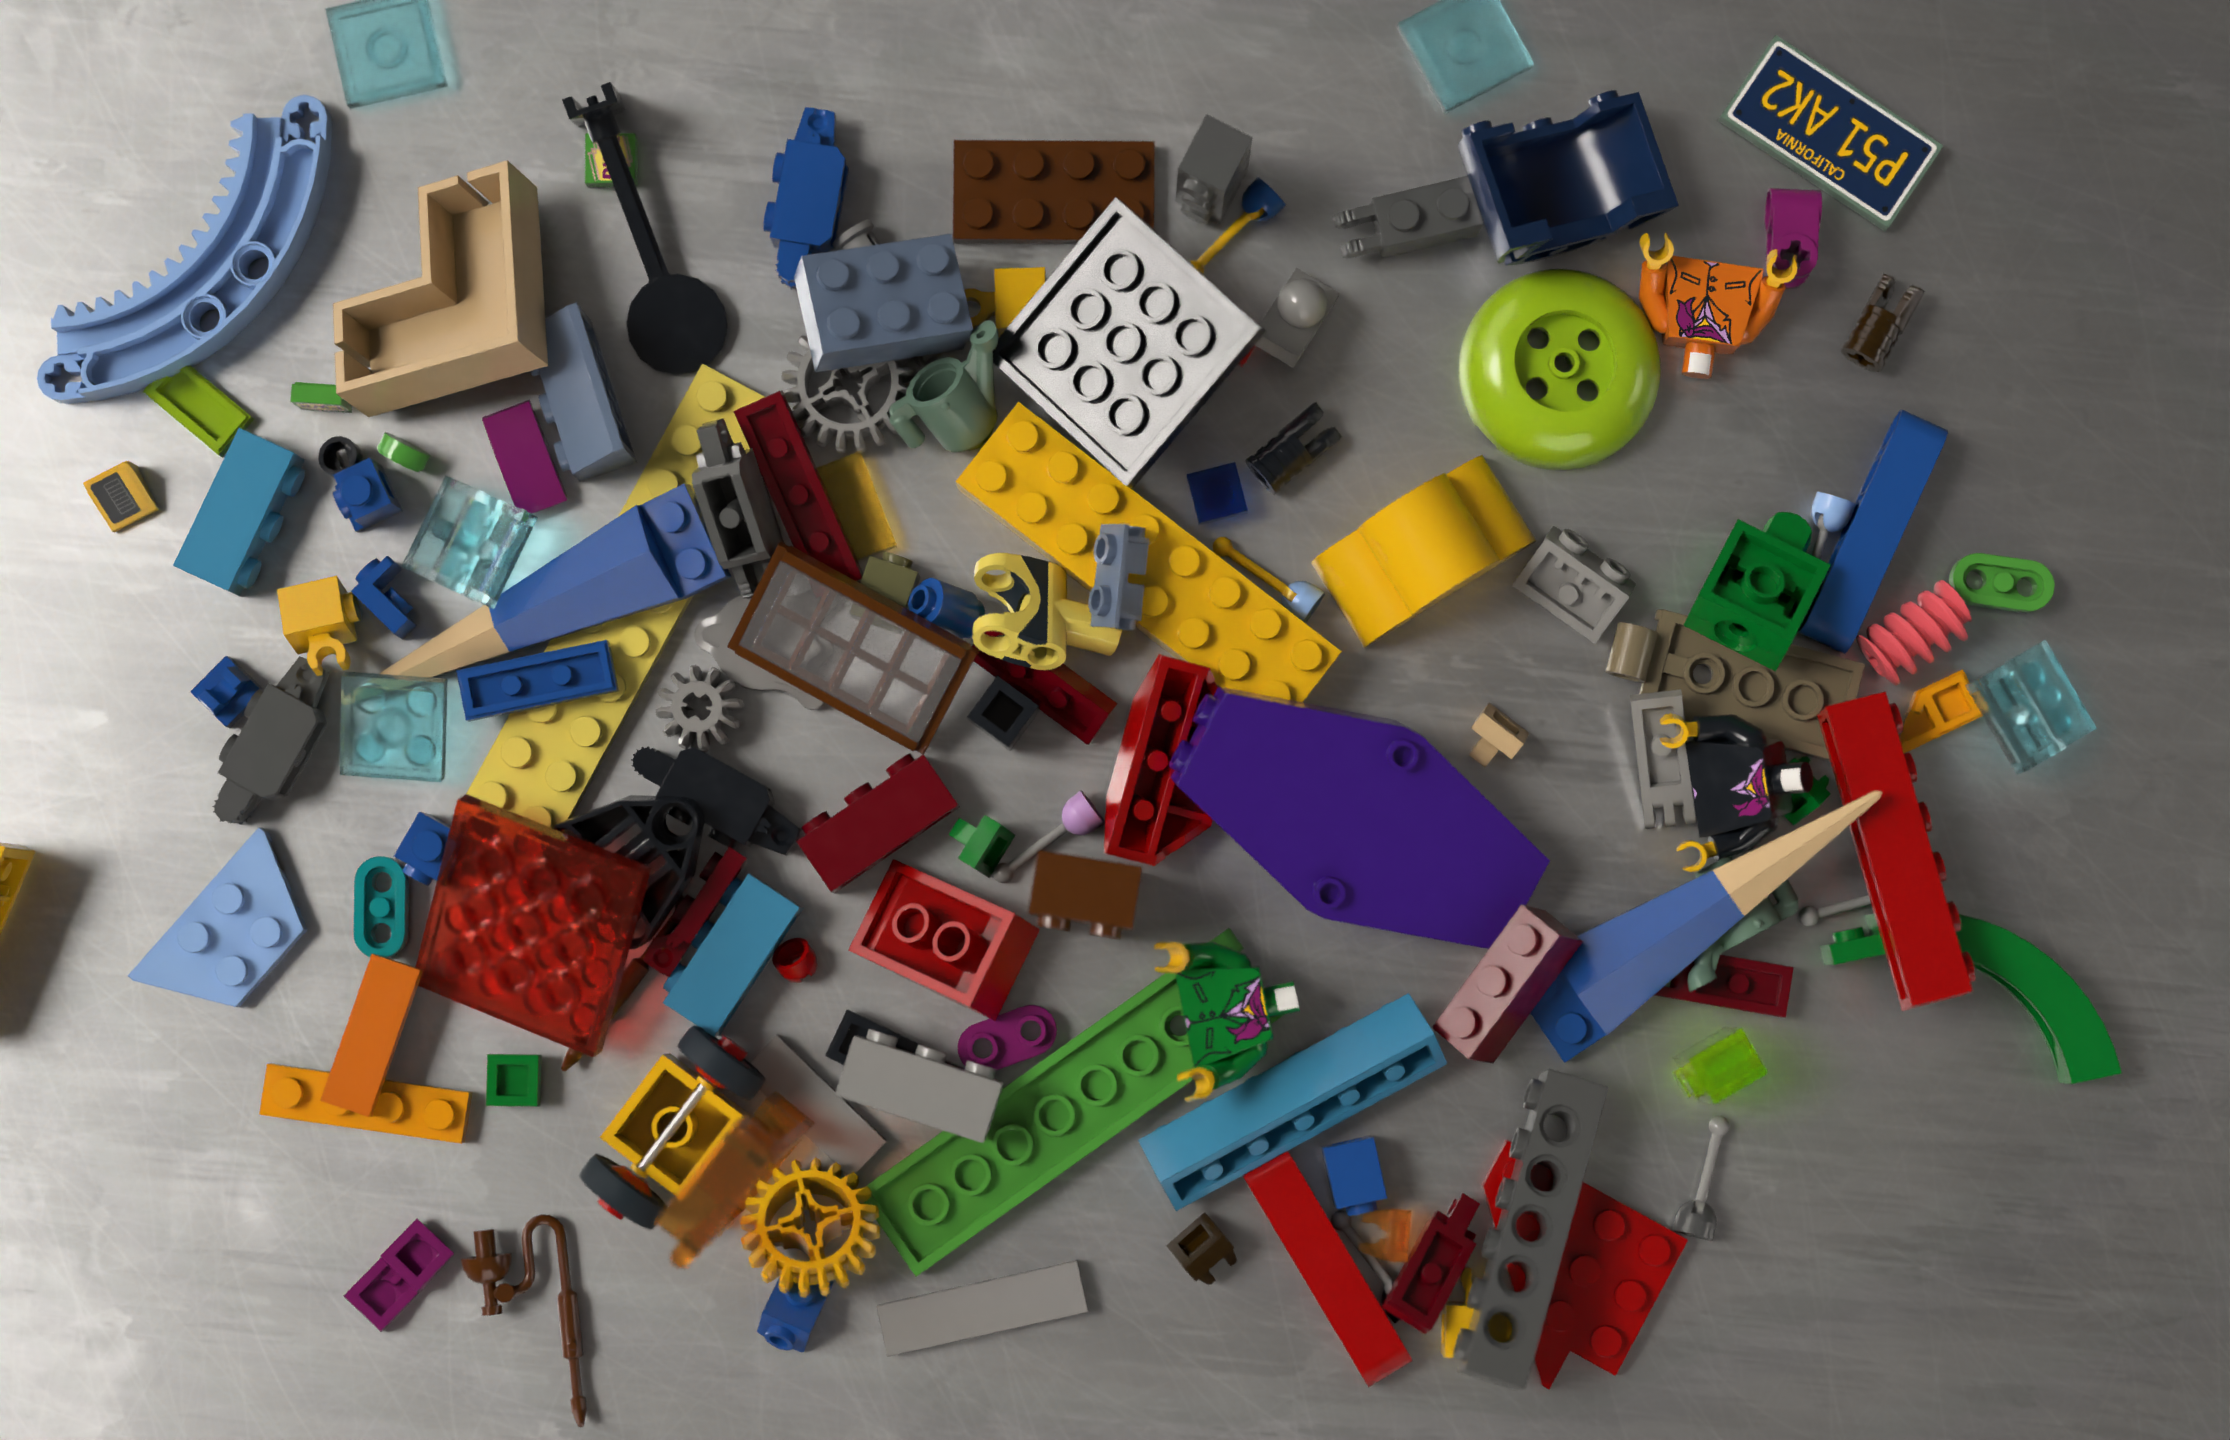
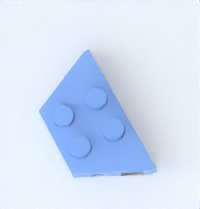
M259 827L130 972L128 977L136 982L233 1007H240L308 930L299 907L294 904L290 884L284 870H281L271 846L273 841L269 832Z

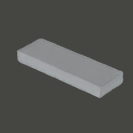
M776 1035L750 1062L766 1079L760 1091L834 1163L840 1164L841 1170L846 1175L852 1172L856 1174L887 1142L844 1098L835 1096L836 1090L779 1035Z

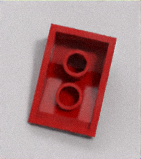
M893 859L848 951L965 1008L996 1021L1040 929L1011 911Z

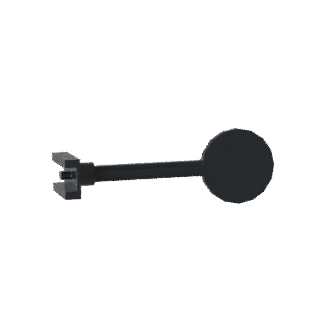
M611 82L601 85L606 100L599 102L596 95L588 97L586 100L589 106L583 109L572 96L562 99L569 119L578 127L586 125L592 144L598 143L649 278L648 284L640 289L630 303L626 321L629 342L639 358L657 371L673 375L696 372L702 363L704 365L711 363L724 346L728 328L725 307L715 291L698 278L681 274L671 275L667 270L617 137L621 132L614 115L625 110L618 90Z

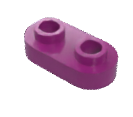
M1026 1005L998 1015L996 1021L987 1019L973 1024L959 1038L957 1047L959 1058L964 1066L967 1060L994 1068L997 1071L1043 1054L1053 1045L1056 1039L1057 1025L1055 1019L1043 1007ZM1030 1020L1037 1022L1041 1027L1039 1038L1033 1041L1025 1039L1021 1033L1022 1025ZM980 1038H986L992 1043L993 1051L987 1058H980L974 1053V1043Z

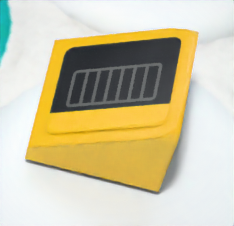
M130 461L122 462L83 483L90 498L114 533L159 510L138 466Z

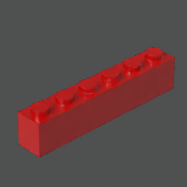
M1886 691L1826 706L1817 714L1843 806L1873 791H1882L1880 799L1849 825L1901 1009L1906 1011L1964 996L1973 991L1970 982L1976 979L1975 968L1967 951L1961 952L1956 932L1961 930L1960 917L1954 902H1947L1941 882L1946 881V869L1938 851L1932 852L1927 835V832L1932 830L1928 808L1923 801H1917L1913 783L1917 782L1915 762L1909 752L1903 753L1898 735L1903 732L1900 711L1895 703L1889 704Z

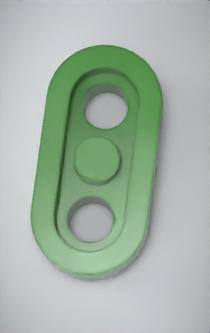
M1973 553L1961 558L1954 564L1949 574V584L1957 591L1965 604L2020 613H2029L2044 607L2051 600L2055 588L2051 572L2046 566L2037 561L1984 553ZM1969 572H1976L1980 575L1982 584L1979 589H1972L1968 586L1966 577ZM2019 579H2025L2030 582L2032 592L2028 597L2022 596L2017 591Z

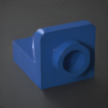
M386 556L381 562L376 558L358 573L355 580L359 584L351 592L393 634L404 639L417 626L407 616L413 607L392 587L386 593L382 591L403 568L389 556Z

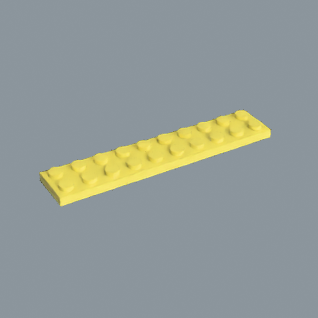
M702 363L619 516L634 506L642 505L684 483L690 484L693 489L692 473L698 468L696 455L702 452L697 429L702 424L724 418L733 443L741 442L744 450L750 449L733 411L758 401L765 396ZM693 596L551 639L544 652L608 640L619 691L510 713L458 808L526 845L544 852V834L549 828L573 817ZM565 830L558 834L556 844H558Z

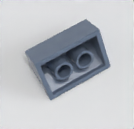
M578 303L568 305L545 319L548 366L530 372L533 377L541 376L546 393L538 395L546 422L548 424L556 422L561 441L554 443V449L563 472L571 470L572 475L578 481H583L635 464L637 461L592 321Z

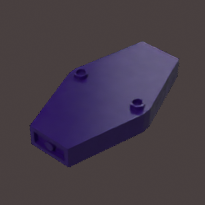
M1218 687L1214 696L1207 694L1201 701L1193 719L1198 726L1189 742L1185 740L1180 742L1169 764V768L1174 770L1170 778L1303 907L1327 920L1489 949L1521 904L1527 905L1550 862L1422 735L1396 720Z

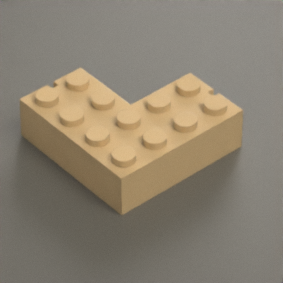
M508 160L467 172V181L493 203L490 205L485 198L458 175L418 187L422 277L333 303L334 344L343 350L335 353L336 394L367 417L548 366L537 186Z

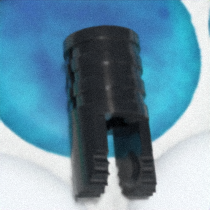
M1317 402L1311 404L1281 429L1278 435L1270 439L1267 445L1257 450L1254 456L1251 455L1245 460L1254 476L1273 495L1281 490L1280 487L1290 482L1293 476H1297L1305 466L1308 467L1342 438L1335 427H1331L1319 433L1316 438L1312 439L1305 446L1300 442L1298 438L1323 416L1324 412Z

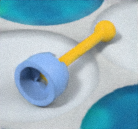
M1218 537L1213 542V551L1216 555L1220 557L1228 556L1282 594L1281 605L1304 623L1310 619L1324 598L1325 592L1309 582L1296 581L1286 585L1234 549L1229 538Z

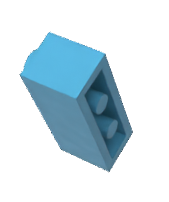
M238 428L173 566L238 596H241L244 587L247 589L251 588L261 570L262 563L258 558L265 543L273 542L281 529L283 515L280 512L287 497H294L302 485L305 477V470L302 469L305 460L283 447Z
M748 874L744 881L737 877L732 881L720 900V903L726 908L715 924L709 920L705 922L691 946L697 949V952L687 967L679 963L663 986V989L669 992L663 1003L714 1037L721 1035L804 909L752 874Z

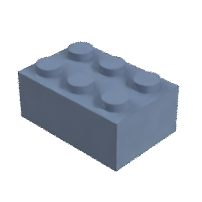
M951 234L801 256L794 279L815 373L964 349L973 331V326Z

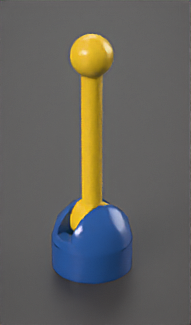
M1257 177L1242 195L1244 213L1197 260H1191L1190 262L1204 273V267L1250 220L1258 222L1269 221L1286 206L1285 202L1266 182Z

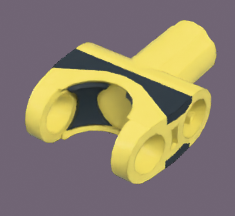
M1010 553L989 554L982 557L975 564L974 581L981 590L988 592L989 596L1001 601L1010 611L1004 612V614H986L974 622L972 639L974 645L982 652L1012 664L1037 670H1051L1065 662L1067 645L1111 656L1117 649L1122 630L1090 626L1091 613L1088 604L1067 599V574L1061 566L1030 556ZM991 570H1003L1006 572L1001 575L986 574V572ZM999 631L1004 634L992 637L984 634V632Z

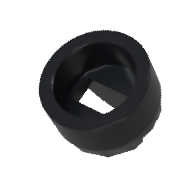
M336 436L328 439L322 445L318 461L321 468L334 478L333 474L363 461V454L360 448L350 439ZM343 449H345L349 464L346 467L339 453Z

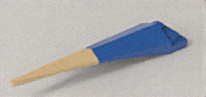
M684 483L642 505L634 506L344 696L341 702L353 704L516 650L680 601L732 577L729 569H723L718 563L691 485Z
M1873 791L1745 855L1576 935L1583 942L1531 1011V1015L1563 1062H1567L1604 1036L1609 1035L1880 799L1882 791Z

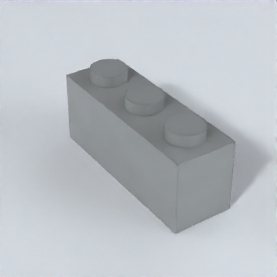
M873 1029L868 1030L866 1037L860 1035L853 1036L835 1096L980 1143L986 1141L1004 1085L1003 1081L994 1079L996 1069L967 1060L965 1068L962 1069L945 1063L947 1053L919 1044L916 1052L912 1053L896 1047L897 1037Z

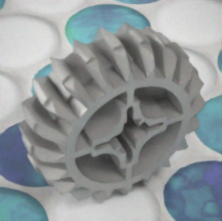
M802 335L799 337L800 345L807 352L803 356L797 352L790 351L787 359L791 364L799 367L798 371H783L781 378L786 383L796 385L794 388L783 391L789 403L800 402L791 408L796 421L808 417L800 428L802 435L807 437L819 428L820 431L816 443L821 448H825L832 436H836L835 445L838 453H845L848 439L854 438L857 451L863 453L866 451L864 437L872 434L875 443L879 447L885 444L883 434L880 432V429L884 426L891 433L898 434L889 422V409L893 403L906 396L908 386L903 385V383L911 381L917 374L916 368H900L911 358L843 368L846 374L850 375L854 381L863 379V383H857L859 388L857 393L862 405H858L854 396L850 395L846 389L837 392V386L843 387L840 381L843 377L839 369L832 370L828 382L818 388L819 393L810 397L809 382L814 365L807 336ZM890 373L891 388L888 398L882 408L874 414L868 403V394L872 387L881 382L880 378ZM838 405H846L855 411L861 422L850 424L834 422L822 416L818 411L826 406L831 409Z

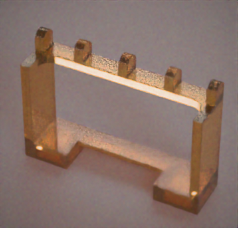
M773 1092L754 1112L755 1116L752 1120L744 1115L733 1124L656 1219L655 1223L679 1242L670 1256L671 1262L675 1267H687L705 1248L709 1247L716 1238L720 1237L726 1229L734 1224L746 1209L745 1201L747 1197H756L758 1194L756 1188L758 1181L768 1182L772 1177V1170L782 1165L815 1124L814 1121L779 1092Z

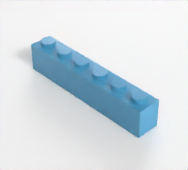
M1408 993L1393 1002L1383 1005L1377 1011L1353 1024L1339 1029L1331 1036L1307 1049L1293 1054L1290 1058L1259 1075L1250 1077L1244 1083L1213 1100L1204 1102L1198 1108L1178 1119L1158 1127L1154 1132L1142 1137L1138 1141L1174 1209L1178 1211L1448 1063L1434 1032Z

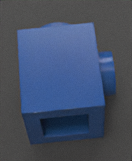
M419 811L394 857L406 863L402 870L403 873L427 886L431 884L433 879L438 882L450 883L474 838L431 814Z

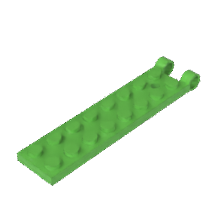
M1230 928L1210 941L1239 952L1244 949ZM1175 973L1163 974L1004 1087L984 1143L942 1131L865 1186L869 1187L872 1196L864 1204L878 1206L879 1218L876 1221L915 1277L1193 1080L1189 1077L1177 1081L1178 1074L1194 1069L1187 1033L1178 1036L1170 1029L1171 1020L1175 1016H1183ZM1283 1015L1270 1017L1271 1023H1274Z

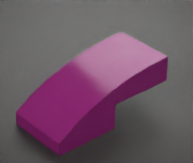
M530 400L482 417L490 444L519 518L567 501L566 491L549 453V445Z
M416 1219L380 1255V1259L344 1295V1298L382 1333L452 1258L454 1253L421 1221Z

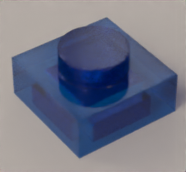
M1235 462L1186 474L1198 526L1248 512Z

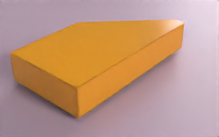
M1963 669L1913 692L1903 721V732L1899 733L1903 753L1911 751L1985 715Z

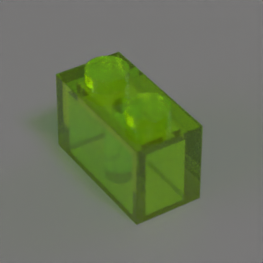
M1724 1027L1672 1057L1678 1066V1069L1673 1071L1672 1074L1687 1098L1693 1096L1698 1102L1713 1105L1768 1074L1744 1030L1738 1027Z

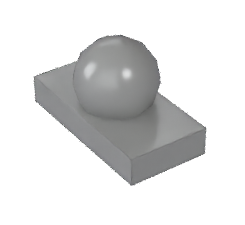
M1296 268L1261 321L1260 325L1266 332L1255 346L1294 368L1340 293Z

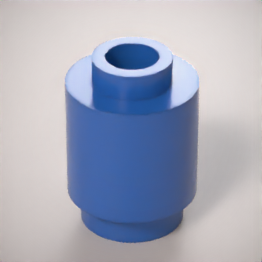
M928 578L922 581L911 592L908 601V608L911 612L961 639L972 638L974 622L979 617L985 615L984 605L977 599L974 593L935 578Z

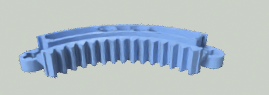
M308 95L296 96L287 102L282 112V118H257L253 113H248L230 121V126L241 136L229 140V146L239 157L226 159L225 165L235 173V176L220 179L219 183L229 193L228 196H213L212 201L220 209L219 214L204 213L203 219L210 227L208 232L194 229L191 234L198 245L192 248L181 244L179 250L184 260L178 263L167 258L164 261L168 271L165 277L153 270L150 271L151 286L149 288L144 287L138 281L133 282V297L131 298L122 291L116 290L114 291V305L100 296L96 298L95 310L83 302H77L75 312L64 305H58L54 318H51V328L57 332L58 356L50 357L44 361L37 375L38 386L44 395L58 403L73 404L106 400L141 391L153 381L166 376L172 377L180 373L179 369L190 365L194 367L230 343L259 316L284 285L300 259L315 226L325 194L331 159L332 119L329 111L320 100ZM308 108L316 117H319V121L310 123V139L313 142L305 139L304 129L298 123H295V119L302 118L304 116V109ZM258 258H268L269 268L266 274L258 279H250L248 269L251 263ZM217 309L220 315L217 326L210 331L202 332L200 329L201 317L207 311ZM61 368H65V371L71 375L81 376L83 382L66 383L65 392H62L61 388L52 384V378L59 377L61 375Z

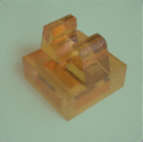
M1385 1209L1363 1213L1360 1222L1376 1225L1380 1231H1383V1238H1379L1372 1244L1358 1243V1250L1381 1261L1407 1263L1412 1211Z

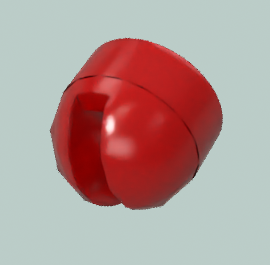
M792 938L785 941L776 949L772 958L773 965L780 975L793 983L803 982V978L808 975L812 977L818 966L814 950L803 938Z

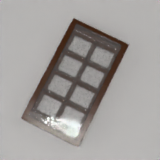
M782 542L777 545L727 646L735 651V654L911 751L914 752L916 750L921 754H925L979 650L971 647L970 643L793 546L789 547Z

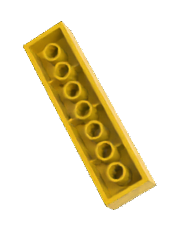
M1019 401L955 481L960 492L1049 561L1061 566L1067 575L1089 592H1091L1095 585L1097 562L1094 558V544L1100 534L1101 524H1129V526L1146 528L1145 538L1150 539L1146 575L1128 573V583L1144 585L1141 621H1136V628L1176 659L1209 667L1218 687L1304 702L1342 652L1138 493L1125 486L1116 476Z

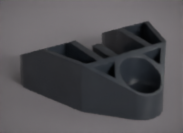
M629 795L549 828L544 834L543 848L546 856L555 866L571 869L588 860L598 851L608 847L635 824L642 830L640 833L608 857V861L613 866L612 870L617 876L620 875L625 882L632 879L660 855L667 861V863L629 892V897L615 907L608 916L607 927L613 941L623 948L637 949L654 937L695 875L705 823L704 813L699 804L687 797ZM681 807L690 813L693 825L688 834L677 835L669 830L666 824V816L671 808ZM562 830H570L578 838L581 853L577 857L569 858L559 852L556 840ZM633 910L642 918L646 929L643 936L633 938L623 932L620 920L625 911Z

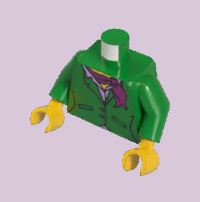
M1158 942L1154 945V949H1167L1170 953L1168 965L1154 968L1160 973H1175L1194 1069L1178 1074L1177 1081L1189 1077L1194 1079L1197 1086L1194 1095L1184 1099L1187 1102L1200 1100L1208 1097L1213 1090L1241 1079L1266 1055L1268 1049L1267 1041L1274 1038L1270 1017L1300 1011L1295 983L1290 981L1264 987L1260 966H1252L1246 954L1216 942L1184 944L1178 942Z

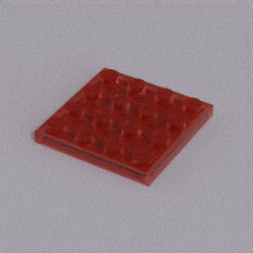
M468 794L457 799L416 963V968L423 970L418 986L590 1057H596L603 1050L652 868Z

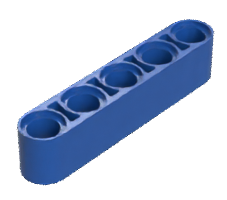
M1900 409L1855 501L1856 505L1852 517L1846 527L1843 528L1828 560L1830 567L1798 629L1799 633L1844 654L1850 649L1948 435V430L1905 410Z

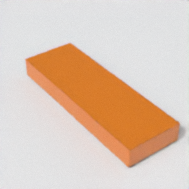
M371 954L320 1101L367 1117L373 1116L423 973L422 969L377 954Z

